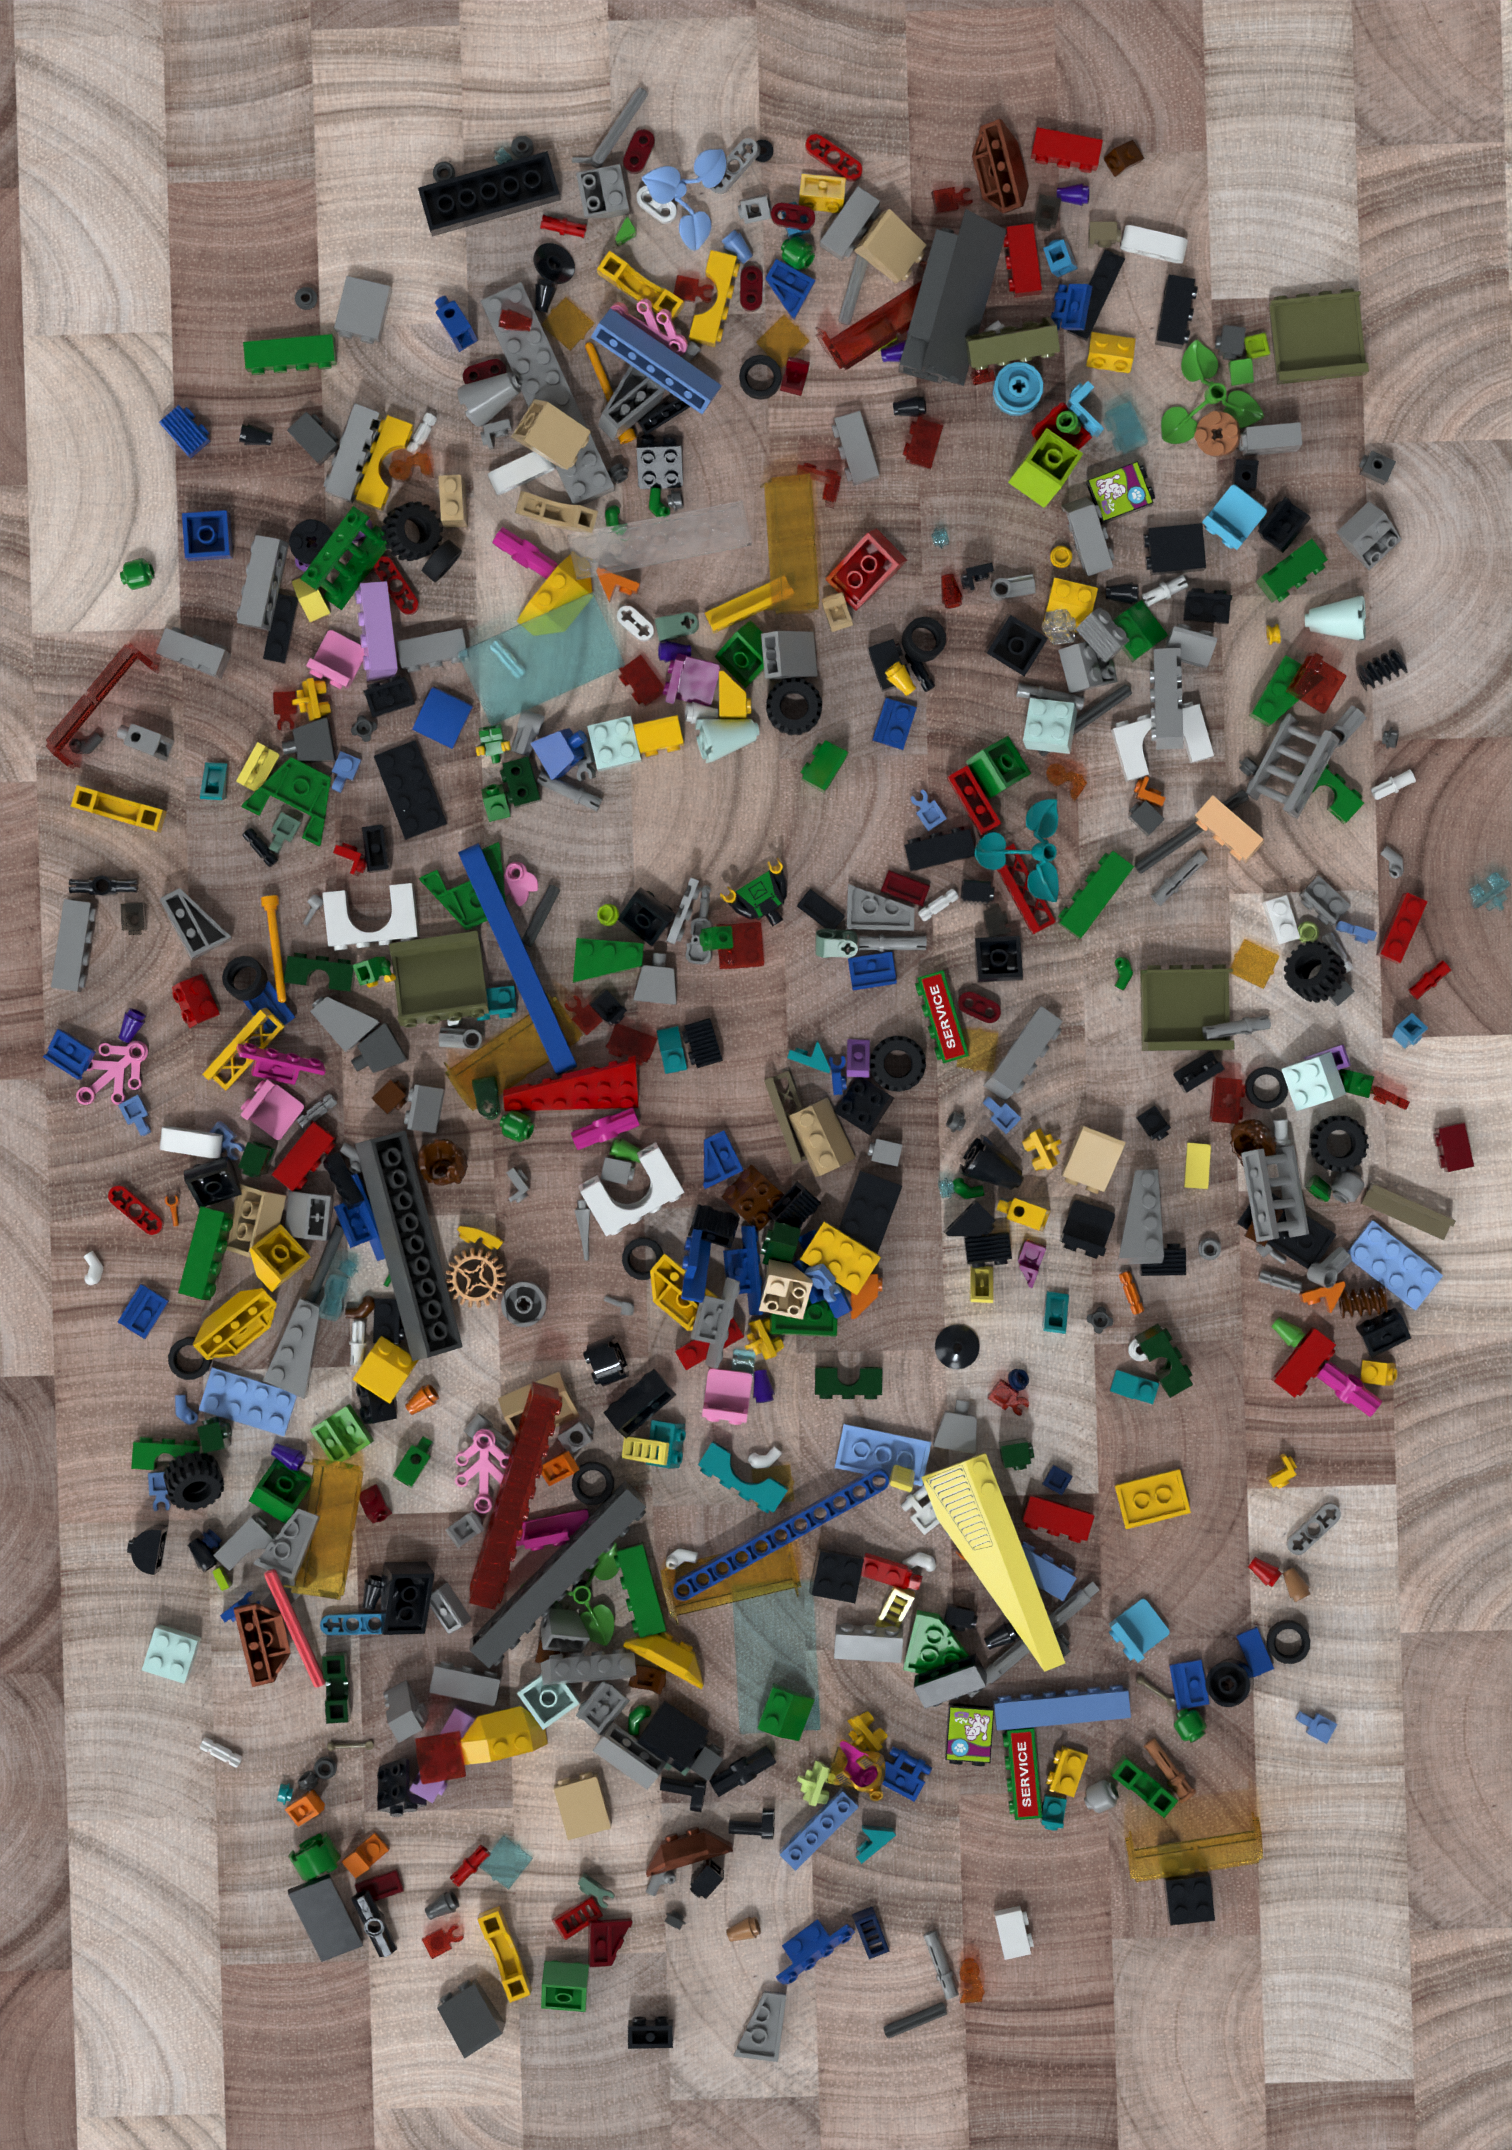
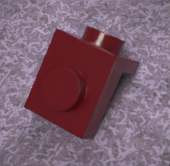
M788 357L780 391L802 396L810 362L800 358Z
M377 1484L357 1494L366 1517L372 1523L382 1522L387 1516L392 1514Z

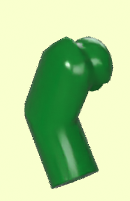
M651 488L649 510L658 519L664 520L670 516V509L660 501L661 489Z
M611 505L605 510L606 526L620 538H623L628 529L619 523V507Z
M1118 957L1115 960V967L1120 976L1114 986L1124 991L1133 976V970L1127 958Z
M963 1178L953 1180V1190L962 1198L971 1199L985 1196L983 1185L969 1187L964 1183Z
M639 1705L630 1712L628 1717V1733L630 1735H639L640 1722L645 1717H650L651 1708L648 1705Z

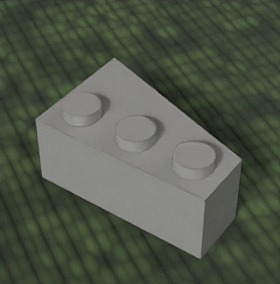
M630 365L602 412L598 426L613 441L616 440L661 402L665 389Z
M1087 497L1061 505L1063 512H1066L1069 521L1068 528L1073 534L1076 544L1075 548L1084 573L1090 576L1113 568L1112 561L1115 558L1111 547L1107 548L1105 540L1108 539V534L1105 527H1101L1099 518H1102L1099 506H1095Z
M172 627V630L165 628L156 654L222 679L231 656L226 651L227 647L214 643V645L205 643L206 639L197 635H193V638L184 635V630Z
M180 888L160 898V903L191 961L231 941L232 937Z

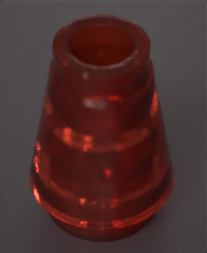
M509 308L501 310L498 327L508 331L530 332L532 318H528Z
M954 574L941 576L942 604L945 605L946 609L962 605L963 596L954 578Z

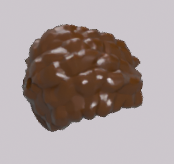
M1248 1119L1238 1122L1233 1126L1230 1133L1232 1138L1230 1144L1232 1152L1237 1155L1242 1166L1241 1153L1264 1149L1265 1156L1276 1155V1137L1264 1122L1257 1119Z
M435 1139L433 1143L429 1142L428 1145L424 1144L421 1146L417 1164L420 1173L423 1175L424 1180H427V1183L445 1186L454 1182L456 1184L462 1182L468 1168V1158L462 1148L454 1144L453 1141H449V1139Z

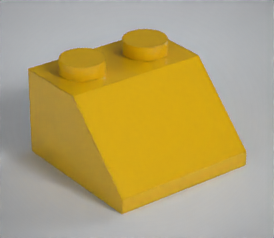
M1054 578L1042 624L1077 632L1076 628L1093 612L1098 588Z
M719 671L720 719H747V714H751V698H746V692L724 671Z
M678 715L634 724L640 755L645 754V757L659 755L658 751L667 749V753L681 750L680 746L684 745Z
M281 1224L249 1249L257 1277L271 1292L302 1269L311 1258Z
M381 1336L352 1380L391 1404L419 1360L412 1361L409 1353Z

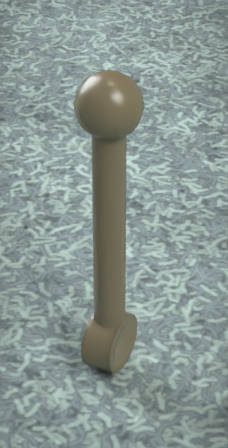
M1143 1676L1137 1677L1136 1682L1139 1685L1143 1684L1163 1698L1170 1707L1176 1705V1700L1173 1697H1167L1146 1682Z
M370 1740L366 1743L335 1744L329 1742L327 1744L329 1751L338 1748H366L371 1750L374 1747V1743Z

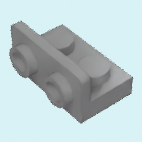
M1319 875L1299 894L1303 898L1301 903L1309 910L1313 908L1319 914L1317 918L1326 926L1328 924L1331 926L1335 925L1337 920L1351 907Z

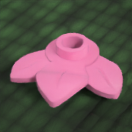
M512 862L507 866L503 875L505 895L510 894L513 901L518 906H522L528 900L529 891H538V880L535 875L527 872L526 866L521 862ZM516 869L520 870V875L518 877H516L514 874V871Z

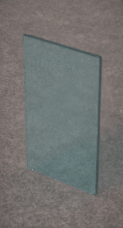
M593 592L458 652V657L462 661L491 726L521 713L523 709L528 710L625 666Z
M811 1582L732 1587L740 1734L766 1733L758 1730L757 1724L773 1683L814 1698L815 1701L803 1731L821 1730L814 1598L809 1593Z

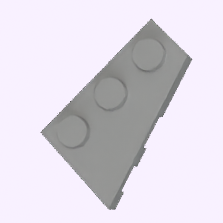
M690 878L666 942L674 945L676 940L681 942L685 929L681 927L684 920L689 921L693 908L689 906L692 899L697 900L701 887H698L699 880Z
M848 884L847 929L914 931L915 908Z
M297 1509L283 1526L281 1532L273 1542H270L264 1553L253 1564L267 1570L275 1569L277 1574L296 1580L320 1517Z
M763 1992L735 2050L734 2057L778 2062L786 1993Z

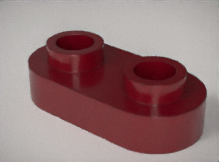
M642 129L634 134L623 159L624 168L627 172L638 174L644 170L655 146V138L650 131ZM642 137L648 139L647 143L641 144L639 140ZM637 158L639 161L637 164H631L630 160Z
M781 202L773 206L771 220L779 227L806 231L814 226L815 213L806 206ZM780 212L786 214L784 219L778 218ZM802 216L808 217L806 223L800 221Z
M748 266L742 270L740 275V304L745 311L755 312L762 305L763 275L759 268ZM750 273L756 276L752 281L747 278ZM749 296L755 297V301L753 303H749L747 301V298Z
M491 359L467 367L463 372V381L465 384L505 374L507 369L501 360ZM494 366L499 367V372L496 374L491 372ZM472 373L478 374L476 380L470 379Z
M965 992L958 999L959 1009L980 1021L994 1023L1000 1018L1001 1009L999 1005L974 992ZM966 999L973 1001L972 1007L965 1005ZM987 1008H991L993 1010V1015L991 1017H988L985 1014V1010Z

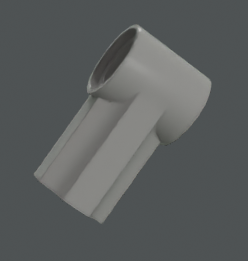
M1033 574L1006 579L999 578L990 587V595L997 601L1036 593ZM998 584L1004 585L1006 594H998L995 586Z
M1353 705L1329 730L1330 732L1338 731L1342 735V740L1337 744L1336 748L1345 744L1348 738L1366 719L1365 715Z
M523 709L511 751L530 757L533 748L530 743L534 742L536 736L539 735L545 716Z
M440 1027L439 1047L476 1050L484 1045L485 1036L479 1030ZM472 1033L477 1034L479 1037V1041L475 1046L470 1045L468 1042V1038Z
M1338 1247L1321 1264L1315 1262L1309 1267L1307 1272L1308 1279L1326 1288L1333 1287L1337 1281V1274L1352 1261L1351 1255L1344 1248Z
M479 1413L464 1430L472 1439L480 1429L491 1430L496 1437L495 1444L502 1451L511 1442L496 1430L488 1419ZM481 1437L484 1442L489 1441L487 1437Z

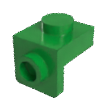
M491 784L481 790L489 822L511 817L503 784Z
M720 926L701 929L699 942L703 952L733 948L732 927Z
M1340 1069L1339 1075L1346 1093L1365 1098L1370 1097L1374 1076Z

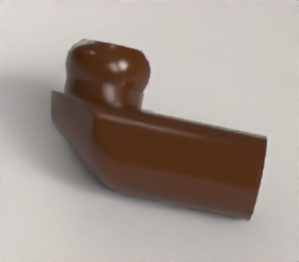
M365 1296L358 1308H345V1318L364 1319L368 1317L375 1308L374 1298L372 1296Z

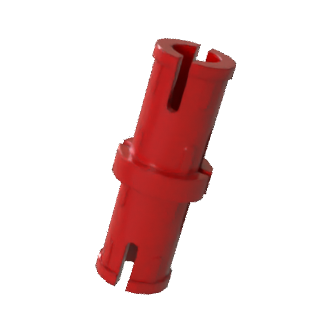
M543 214L540 229L559 232L562 236L568 234L585 238L587 224L568 221V218L565 217L559 219Z
M1441 960L1428 973L1425 972L1422 975L1423 977L1409 988L1408 991L1418 1000L1428 990L1435 988L1437 983L1451 972L1450 967Z
M479 1845L475 1852L469 1858H465L462 1861L463 1864L450 1876V1879L453 1880L452 1882L460 1887L472 1873L475 1874L483 1861L491 1855L488 1849L483 1845Z

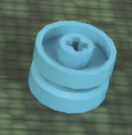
M1014 362L1006 365L999 371L993 385V398L996 405L1002 412L1011 416H1022L1030 413L1037 407L1043 394V380L1040 373L1033 366L1025 362ZM1015 387H1020V388H1021V393H1017V389H1016V390H1013V389H1014Z

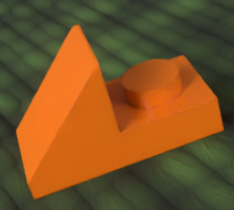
M597 568V576L609 603L612 600L616 587L620 588L619 592L629 596L632 593L638 594L640 583Z
M1336 1281L1331 1288L1320 1286L1300 1292V1300L1303 1303L1307 1302L1308 1305L1321 1302L1320 1298L1323 1297L1327 1311L1332 1313L1346 1286L1345 1281Z
M566 1450L537 1467L548 1486L580 1470L575 1459Z
M313 1789L307 1791L285 1808V1811L299 1827L320 1814L325 1809V1804Z
M374 1832L341 1862L356 1879L369 1870L390 1848Z

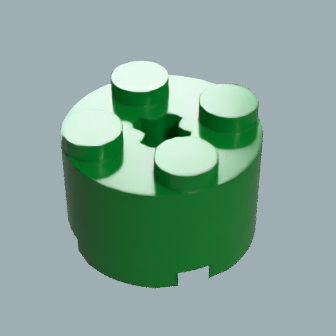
M324 1832L323 1837L319 1833L308 1838L298 1845L300 1847L299 1851L295 1853L292 1850L288 1856L301 1879L306 1882L319 1878L318 1875L325 1871L326 1873L334 1871L338 1867L336 1862L341 1857L327 1832Z

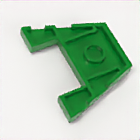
M290 757L241 807L260 816L269 797L272 796L310 815L312 818L302 838L320 847L331 777Z
M499 842L482 849L506 903L501 848ZM438 870L419 878L423 885L427 887L465 930L488 921L471 881L447 891Z

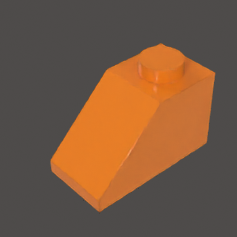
M878 1273L870 1274L858 1295L851 1292V1319H856L878 1297V1292H882V1278H878Z

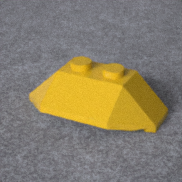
M572 552L556 567L534 594L516 622L534 636L565 632L593 597L590 565Z
M664 1253L650 1270L653 1302L687 1331H692L699 1302L681 1298L685 1269ZM705 1288L706 1296L719 1298L710 1289Z
M263 1288L239 1291L204 1320L193 1342V1346L206 1360L237 1355L271 1327L274 1311L277 1306L276 1301Z
M666 1631L643 1638L636 1636L625 1640L623 1647L702 1690L704 1681L696 1653L692 1651L693 1647L684 1641L678 1643L672 1640L673 1636Z
M522 1706L477 1716L463 1738L458 1742L462 1765L493 1762L533 1752L548 1744L545 1729L543 1730L533 1715Z

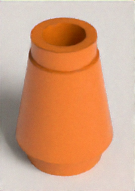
M430 1384L426 1387L422 1386L405 1404V1407L411 1415H414L435 1405L439 1395Z

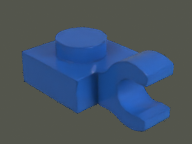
M841 1056L842 1062L838 1066L833 1064L832 1057L829 1058L833 1095H842V1090L847 1089L846 1077L841 1076V1069L846 1064L844 1056Z
M249 1591L241 1600L220 1615L223 1621L227 1622L230 1619L232 1622L236 1621L233 1608L251 1604L248 1598L254 1592Z

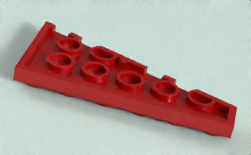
M636 1055L628 1057V1061L618 1063L617 1060L609 1062V1066L598 1068L593 1066L562 1074V1078L556 1080L547 1078L543 1079L540 1084L531 1085L528 1083L504 1089V1111L639 1108Z

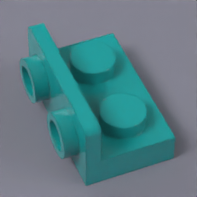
M515 986L487 988L489 1013L477 1018V1021L490 1020V1015L498 1014L499 1019L513 1017L512 1013H517Z
M659 1420L651 1421L649 1439L669 1443L667 1465L647 1462L646 1465L668 1469L680 1467L683 1460V1442L686 1438L685 1424ZM657 1446V1452H656V1458H657V1459H658L659 1446Z

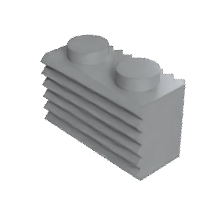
M1098 608L1090 613L1076 628V631L1104 662L1112 659L1129 642L1125 631L1117 627L1111 620L1110 614L1102 610V608Z

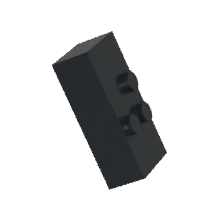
M860 1170L838 1230L878 1254L902 1185Z

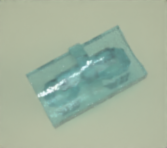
M1494 872L1485 878L1492 889L1485 893L1482 887L1477 884L1468 890L1473 900L1470 904L1474 909L1479 908L1489 900L1491 902L1486 905L1488 911L1495 907L1500 912L1504 909L1502 902L1508 899L1504 893L1499 897L1496 895L1511 884L1508 879L1503 880L1497 872Z

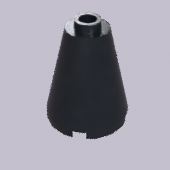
M981 1134V1139L976 1138L965 1152L963 1158L966 1162L964 1166L960 1164L959 1172L964 1176L1009 1190L1018 1188L1024 1179L1022 1170L991 1140Z

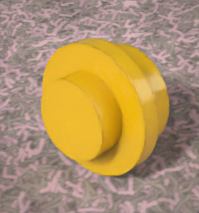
M1057 546L1050 553V561L1057 568H1065L1072 561V552L1066 546Z

